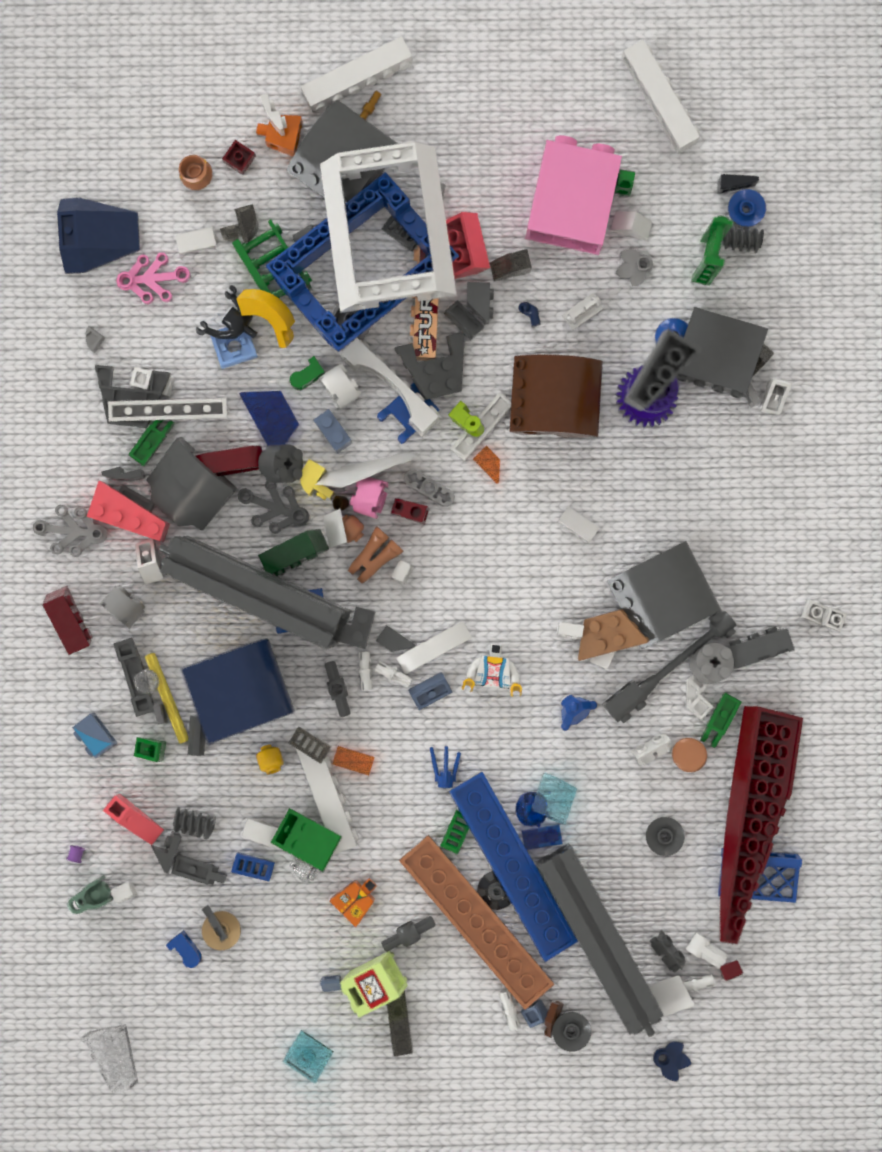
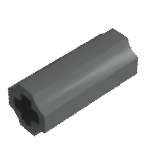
M190 716L187 755L204 756V731L198 716Z

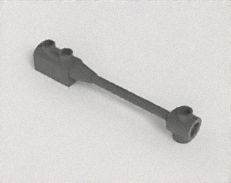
M722 610L711 615L708 618L711 621L709 623L710 630L657 674L650 676L638 685L633 680L629 681L602 703L604 708L617 723L620 720L622 723L627 722L632 717L630 712L635 708L637 711H640L647 705L645 700L659 684V681L714 636L720 638L723 636L726 638L731 637L736 632L734 627L737 626L732 617L727 612H722Z

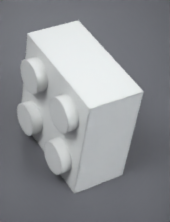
M558 622L557 634L559 637L567 638V636H571V639L579 640L583 636L584 625Z

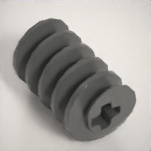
M732 226L722 240L724 249L726 250L730 244L733 251L738 245L739 251H742L744 246H746L747 252H750L751 248L754 247V253H757L763 243L764 230L762 229L759 233L758 229L754 228L751 233L748 227L743 231V227L739 226L736 231L735 226Z
M178 807L173 820L174 831L178 832L181 828V832L185 834L189 830L190 836H193L196 832L198 838L204 834V839L207 840L214 830L216 816L210 821V815L202 819V813L195 817V811L188 815L187 809L180 813V807Z

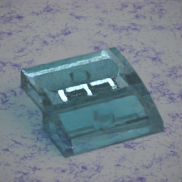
M543 773L531 810L547 816L550 820L566 825L577 788L557 777Z

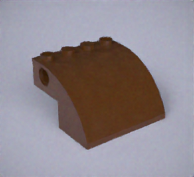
M569 355L514 356L510 432L519 435L554 434L563 438L598 437L603 361Z

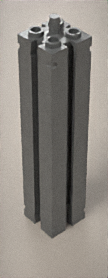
M175 536L168 546L162 544L159 548L160 552L169 555V557L165 556L161 562V573L169 575L171 578L307 641L318 644L322 648L330 649L338 645L343 633L342 630L344 625L347 624L352 610L343 608L341 605L210 545L197 541L190 536Z
M568 843L550 855L548 854L535 861L629 1035L632 1033L636 1035L645 1029L648 1037L653 1036L655 1031L651 1025L661 1021V1017L664 1015L571 845Z

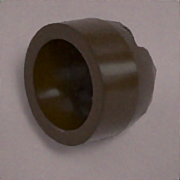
M334 497L333 508L335 510L340 509L344 511L348 508L349 500L347 497Z

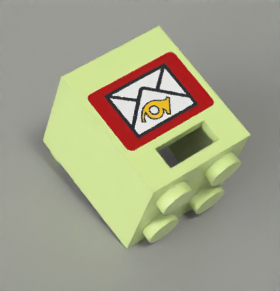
M388 951L354 968L340 982L343 994L349 998L351 1009L354 1013H357L359 1018L399 998L408 986L406 976L403 977L393 958V952L390 953Z

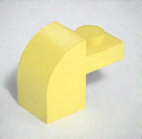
M308 459L302 469V477L300 478L302 488L310 497L314 491H317L315 495L321 499L326 500L328 498L331 500L335 494L332 490L324 485H315L326 473V469Z

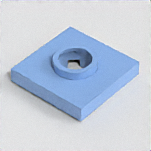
M225 327L218 331H228L229 329ZM245 332L236 339H218L211 336L221 369L258 358L252 338ZM231 341H238L241 344V349L231 353L228 351V344Z

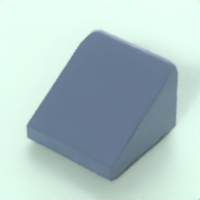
M341 976L322 977L320 985L323 992L341 990Z
M539 999L526 1010L522 1009L520 1012L529 1027L532 1028L545 1022L548 1010L542 1000Z

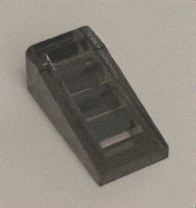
M299 726L289 741L290 745L320 764L332 747ZM300 734H304L300 743L297 744L296 741ZM310 738L311 740L306 748L302 747L306 739ZM315 741L317 745L315 746L314 750L310 752L309 749ZM320 746L324 747L319 756L315 755Z

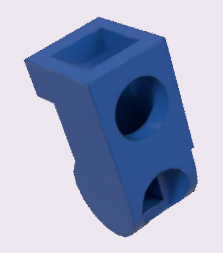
M184 930L166 944L170 951L174 948L183 958V964L187 968L196 967L202 959L201 952Z

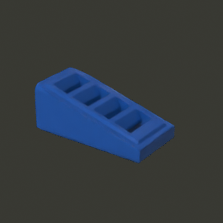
M237 852L231 872L270 881L275 862ZM241 859L245 860L242 869L239 868ZM252 861L251 869L247 871L248 863ZM260 863L258 873H254L256 864ZM264 865H268L266 874L262 875Z

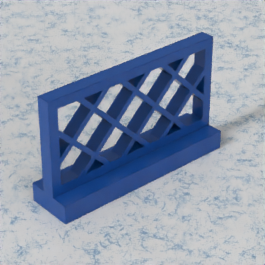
M721 848V857H723V848ZM771 852L765 869L767 867H774L777 872L769 878L763 873L762 876L766 881L759 885L757 892L754 891L751 899L796 903L802 859L798 854ZM787 868L794 869V875L788 880L782 875V872ZM720 870L718 896H720V889H721V870ZM780 875L785 882L776 889L771 881ZM769 883L774 891L769 895H764L760 890ZM787 885L792 889L791 897L782 896L780 893Z

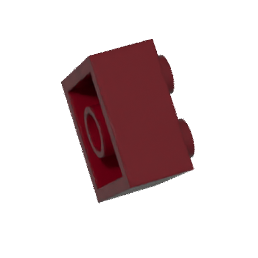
M235 140L222 160L226 165L244 175L255 159L256 154Z

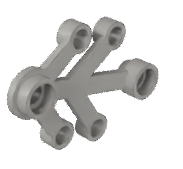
M58 505L55 508V513L61 516L69 527L49 525L43 520H37L33 524L34 533L40 536H44L48 532L68 535L59 543H53L50 546V551L57 555L61 554L63 549L79 536L87 538L79 545H72L70 547L69 553L75 557L80 556L82 551L92 543L100 544L107 538L105 527L95 525L87 517L86 509L82 507H77L74 510V515L82 519L88 529L80 528L68 513V508L64 505ZM61 507L65 509L63 514L59 513ZM82 509L84 514L78 516V511ZM39 524L43 525V529L41 531H38L37 526ZM95 531L100 532V536L97 538L94 536ZM56 545L60 547L58 552L54 551ZM75 547L79 549L77 554L73 553Z

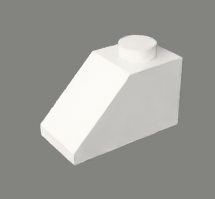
M154 539L135 544L137 567L145 585L164 579L163 573L160 572L162 569L161 561Z

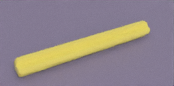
M150 653L145 656V660L149 669L156 672L159 677L160 683L157 687L158 678L155 673L150 671L178 742L180 744L187 742L189 736L155 653Z

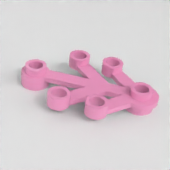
M161 252L157 254L156 260L143 275L136 276L142 267H147L150 263L149 258L142 254L137 258V262L129 272L124 271L117 276L116 282L120 289L124 291L132 290L145 304H151L153 296L150 292H144L136 284H146L160 296L163 302H170L172 300L170 291L164 290L155 282L178 280L181 283H185L190 279V272L185 266H179L174 272L155 274L161 265H166L169 260L168 256ZM165 256V261L160 262L159 258ZM146 258V263L141 264V259ZM186 273V277L180 278V274ZM125 279L130 280L128 284L123 283ZM165 293L169 294V297L167 299L163 298V295ZM146 295H150L149 301L144 300Z

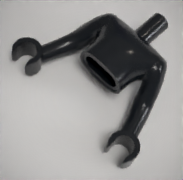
M233 285L229 286L230 291L233 293L230 294L228 291H225V297L232 300L237 309L232 307L221 322L229 330H214L209 328L205 321L200 322V325L204 327L203 330L196 327L198 335L208 334L218 339H236L243 332L254 339L258 332L249 327L253 315H241L236 299L237 289Z

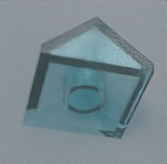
M301 1030L286 1052L282 1062L313 1083H316L334 1051Z

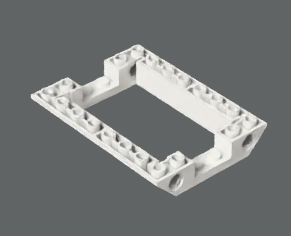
M408 142L337 153L320 164L341 313L379 307V302L415 296H417L418 301L457 295L435 147L418 142ZM398 166L399 172L418 168L433 272L356 283L342 179L361 178L360 172L382 168Z

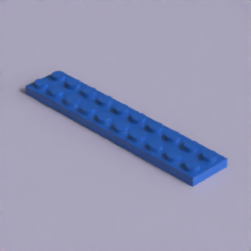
M480 772L449 790L448 792L543 961L547 962L577 943L578 940L484 773Z

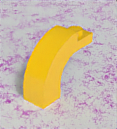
M258 289L243 290L236 298L241 315H256L266 319L275 331L279 347L287 348L294 339L291 326L295 323V319L290 309L283 301L269 292Z

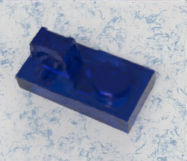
M559 824L521 830L526 850L563 844Z

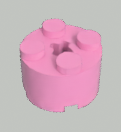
M368 477L356 482V495H352L350 505L353 506L354 512L377 519L376 513H381L386 501L387 493L384 492V488H388V482Z

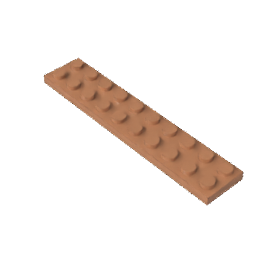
M429 834L399 859L400 863L525 1010L555 985Z

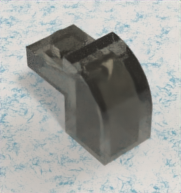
M253 204L234 209L238 224L220 228L224 241L232 242L242 236L243 241L247 243L255 237L259 224Z

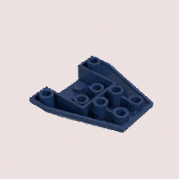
M83 198L60 199L57 210L59 250L65 274L86 273L140 251L138 212Z

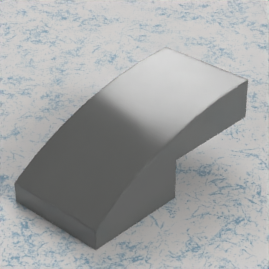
M121 467L101 471L102 476L113 480L135 481L146 479L144 471L141 469L127 473Z

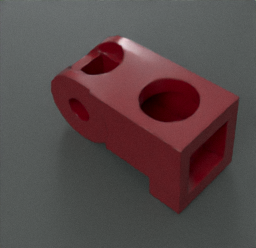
M395 498L391 514L425 525L430 508L425 505Z

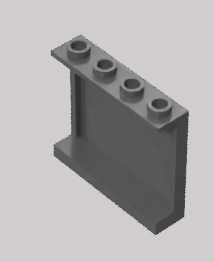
M694 307L684 338L703 350L677 375V380L686 382V380L692 381L698 387L708 386L718 393L725 391L731 393L732 397L746 398L768 328Z

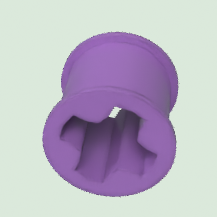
M70 845V851L66 859L71 862L81 863L85 849Z

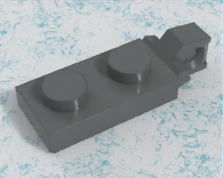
M177 854L171 874L206 885H214L215 881L224 883L227 878V874L218 872L219 867Z

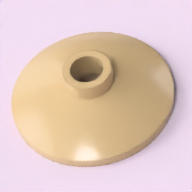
M214 912L222 926L225 927L228 938L220 941L216 930L214 931L208 918L205 919L202 926V937L205 943L212 949L221 951L230 949L239 940L241 934L240 923L229 912Z

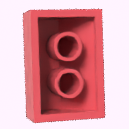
M461 212L447 219L449 245L459 255L452 262L454 279L475 275L489 269L490 265L478 214Z

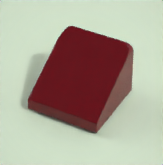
M738 960L720 967L721 976L725 981L740 976L743 973Z

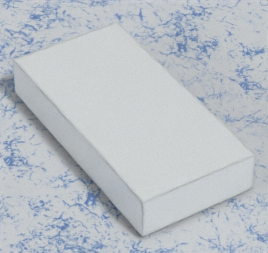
M213 227L175 235L180 255L217 247Z

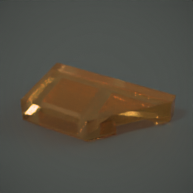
M486 446L473 460L498 484L500 459Z

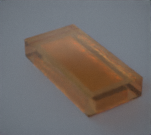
M338 746L332 764L369 776L375 757Z

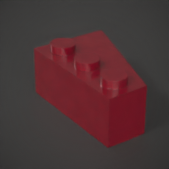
M68 586L47 594L42 606L68 655L90 646L91 639L93 638L92 634L85 627L83 616L78 611Z

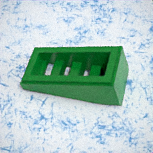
M457 809L440 844L441 847L456 854L459 853L469 830L467 824L456 820L457 817L464 819ZM454 824L464 828V831L453 828ZM454 832L460 835L461 837L460 839H458L450 835V833ZM450 839L458 844L454 846L448 843L447 840Z

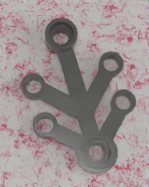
M265 482V488L270 492L274 503L254 496L253 492L247 488L241 489L238 492V500L241 503H253L271 510L260 516L255 515L252 517L251 523L255 527H260L263 522L281 514L288 516V518L278 523L272 522L269 525V530L273 534H277L281 529L289 525L303 526L309 520L308 511L303 507H299L294 496L295 491L290 486L283 489V495L288 498L292 509L284 507L276 489V483H274V488L269 489L267 485L270 482ZM287 489L292 490V494L290 496H287L285 494V491ZM246 493L250 495L248 500L243 499V495ZM297 514H303V519L297 520ZM260 518V524H254V519ZM274 524L279 527L277 531H272Z

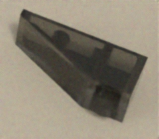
M404 990L399 998L387 1003L394 1057L413 1054V1041Z

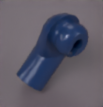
M528 302L520 303L518 309L521 313L530 317L531 326L541 325L538 308Z

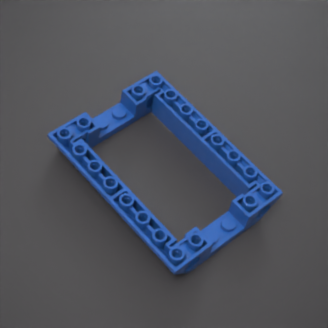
M386 172L345 203L349 234L385 207L427 255L424 260L403 276L433 272L427 224L411 207L410 199ZM326 218L269 262L266 268L282 291L322 338L339 352L406 298L379 302V307L359 310L342 323L341 328L333 314L323 308L306 288L303 279L298 275L331 249L328 219ZM450 246L451 259L453 262L459 257V255Z

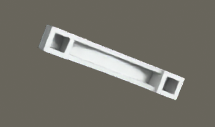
M356 338L341 352V359L354 372L357 369L363 370L387 382L404 401L410 414L409 425L423 437L438 422V411L433 406H428L424 402L425 399L418 392L415 394L410 389V384L404 379L401 380L391 366L387 367L379 354H374L370 351V346L364 340L360 341Z

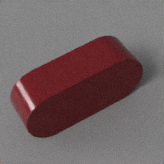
M247 446L196 455V457L216 476L220 477L259 470V456L263 451L262 446Z

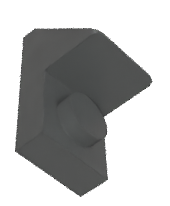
M174 831L171 832L170 836L166 837L164 843L166 849L151 845L166 874H169L182 838L180 833Z

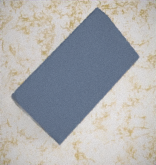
M442 672L408 690L418 710L453 693Z

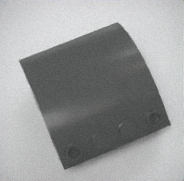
M337 100L310 129L286 171L324 197L321 163L337 153L389 146L398 143ZM386 168L360 172L361 178L342 179L345 203L371 184L374 179L380 177Z
M687 541L607 580L620 608L650 641L639 645L641 650L721 610Z

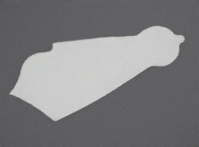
M401 452L387 458L342 466L339 470L324 474L315 485L342 488L394 465L407 463L418 453Z

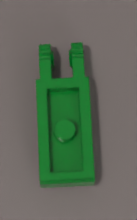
M155 420L152 425H149L128 455L145 467L167 437L166 435L175 424L173 421L170 420L164 429L159 431L157 428L164 420Z
M724 692L706 725L707 727L700 741L705 742L711 730H714L718 733L713 738L711 747L715 748L722 735H725L742 701Z

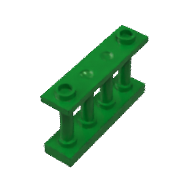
M714 217L701 237L700 242L707 244L703 260L693 273L691 282L710 286L723 268L725 259L719 256L722 240L734 222L729 220L728 217Z
M270 219L268 221L270 230L246 244L245 242L241 244L239 239L233 241L232 244L258 288L281 298L286 295L282 289L270 292L267 287L270 285L269 282L274 280L272 275L269 273L266 276H261L258 272L259 266L280 255L288 248L280 235L283 233L278 223L274 224ZM276 236L281 245L256 260L250 259L248 253H250L251 249ZM302 271L299 275L305 282L307 289L310 290L312 279L307 271L304 273Z

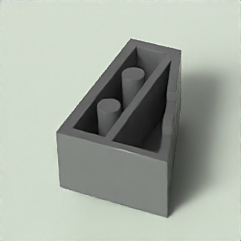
M775 626L766 629L765 634L759 635L757 632L748 635V639L742 642L740 639L730 641V646H727V648L732 651L734 659L733 669L751 665L770 657L773 658L788 651H795L788 628L777 629Z

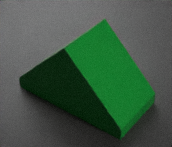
M137 737L134 756L153 762H161L164 760L166 741Z

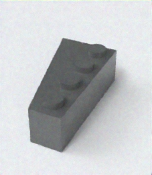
M670 329L662 332L625 397L624 402L639 411L647 409L703 349Z

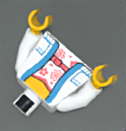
M490 645L489 656L481 655V658H476L467 669L462 690H464L466 685L471 687L470 692L473 691L474 686L509 689L512 697L514 691H519L520 696L522 695L519 673L514 663L509 661V658L501 657L502 646Z

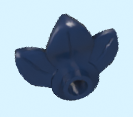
M676 1041L669 1043L665 1048L657 1049L653 1054L655 1065L661 1068L662 1075L671 1081H678V1070L691 1065L688 1056L682 1053L684 1044ZM660 1055H666L665 1060H659Z

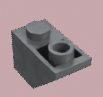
M467 282V306L484 324H489V319H493V307H490V300L494 299V288H490L489 282Z

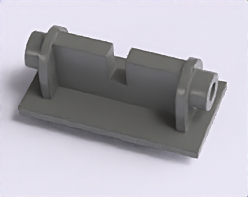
M660 931L658 938L655 936L650 940L651 947L658 956L666 954L662 961L670 971L682 970L686 962L683 953L675 948L672 939L668 935Z

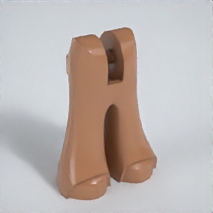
M377 526L372 532L365 548L348 569V572L353 575L361 569L362 565L366 568L357 579L362 584L370 579L383 565L404 552L391 539L384 549L373 560H370L375 552L389 539Z

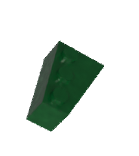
M321 529L305 531L259 554L258 557L264 570L278 577L285 574L286 569L290 567L291 569L297 568L302 565L301 562L311 561L317 558L319 554L330 549Z

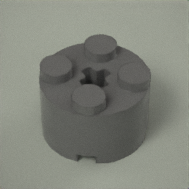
M290 444L269 445L260 454L258 462L259 471L268 482L292 483L302 477L303 453L295 446Z

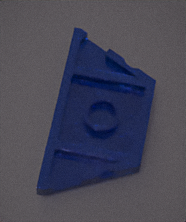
M259 391L239 393L267 446L287 444L291 435L299 427V423L282 392Z

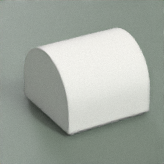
M399 560L391 577L405 584L414 568L410 564Z
M131 881L111 890L116 904L137 896Z

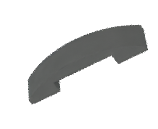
M133 638L113 643L128 684L136 717L154 712V702L146 673L143 671L144 666Z

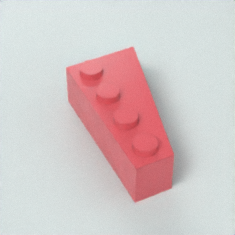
M98 481L87 517L158 541H165L170 523L104 481Z

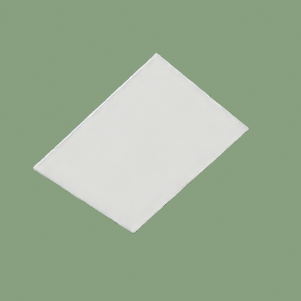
M338 509L323 515L329 547L332 548L346 543L347 539L341 510Z
M679 975L648 986L664 1016L695 1006Z

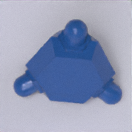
M573 695L564 698L561 702L563 706L561 710L562 730L567 731L571 725L579 724L588 717L590 711L597 708V702L574 697Z

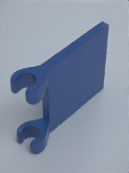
M412 383L410 389L415 394L418 392L421 395L415 383ZM399 395L378 413L377 418L383 422L392 414L406 429L398 436V441L404 444L416 431L409 425L410 414ZM430 399L424 401L428 406L431 405L438 412L440 411Z

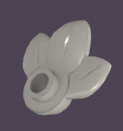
M633 249L621 251L620 255L624 263L619 266L616 274L621 278H630L632 286L642 284L645 281L646 274L653 268L652 259L647 255H640L638 251ZM641 262L646 263L647 267H646V268H642V267L640 266V263H641Z

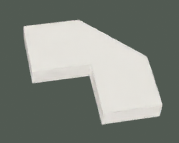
M691 674L686 679V707L702 721L714 708L701 694L710 684L699 682L694 674Z

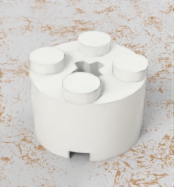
M342 363L318 378L340 410L362 394L358 389L357 383L352 377H349Z

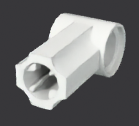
M697 932L686 947V950L700 959L703 958L718 969L723 966L728 956L724 951L712 945L708 939Z

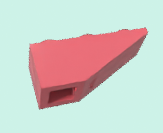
M120 793L115 795L103 810L117 823L151 845L164 831L161 826Z

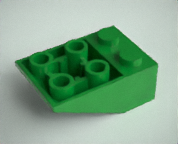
M289 808L271 843L324 872L342 836Z

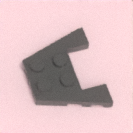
M463 332L446 336L450 356L418 363L413 343L394 348L395 352L403 360L404 367L412 375L413 382L425 400L462 391L465 337Z
M95 365L107 424L147 428L150 420L109 421L108 401L160 400L169 380L170 372L152 371L150 390L112 387L114 367Z

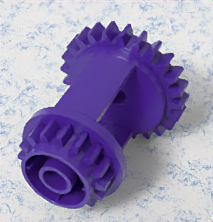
M640 366L638 369L633 368V375L627 372V379L622 378L620 380L624 385L617 386L621 392H617L615 396L621 397V399L617 400L616 404H622L618 411H625L622 417L629 416V423L634 419L636 420L635 426L642 422L643 428L646 427L647 423L652 428L655 421L660 425L662 423L661 418L666 421L668 419L666 414H673L670 408L677 407L674 401L678 400L679 385L676 377L647 409L639 411L624 402V399L643 367Z

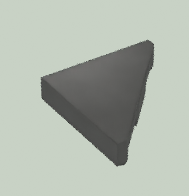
M209 905L202 908L212 928L218 933L219 940L224 941L227 939L228 933Z

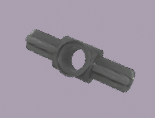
M327 662L324 666L329 682H327L328 692L332 701L335 700L339 716H348L351 712L346 696H348L346 684L343 677L340 678L336 662ZM336 683L343 687V691L339 695L335 694L332 690L333 685Z
M429 916L416 924L409 921L396 929L397 934L381 942L383 949L388 952L401 944L408 947L421 939L420 934L436 926L434 919Z

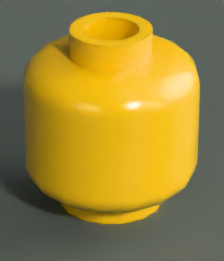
M271 744L262 746L260 748L261 751L256 754L260 771L266 772L267 775L279 772L284 764L280 749L272 747Z

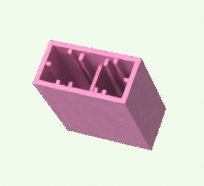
M559 135L555 137L554 141L547 140L525 239L599 255L604 242L622 156L614 154L615 149L606 144H593L592 149L577 146V140L569 136Z

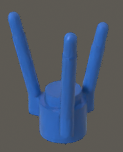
M445 746L444 771H440L439 774L434 749L430 747L435 781L438 782V787L452 788L453 782H456L461 753H457L451 775V771H448V746Z

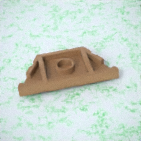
M622 609L584 620L578 661L642 645L650 641L647 636L645 637L639 631L638 626L628 618V615Z

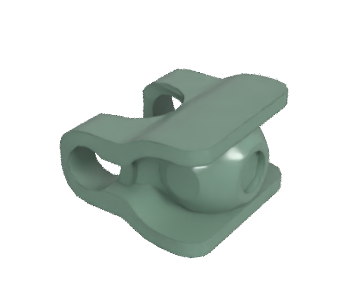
M105 875L97 878L69 899L67 907L71 913L80 914L88 909H97L113 900L108 884L103 881L106 878ZM74 901L79 909H76L73 906Z

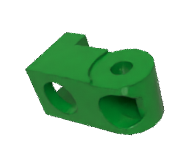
M619 170L614 194L631 195L635 171Z
M315 356L308 359L309 366L291 374L290 383L295 390L305 389L325 374Z

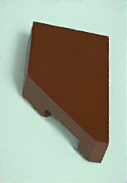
M559 1001L551 1003L545 1018V1026L547 1027L544 1034L549 1038H552L553 1025L560 1016L564 1005Z

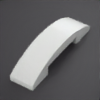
M462 621L396 657L404 674H407L466 642L472 636Z

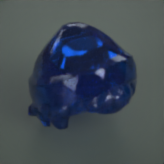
M527 792L519 797L515 806V813L523 825L540 827L541 823L545 821L548 816L546 813L545 796L538 792Z

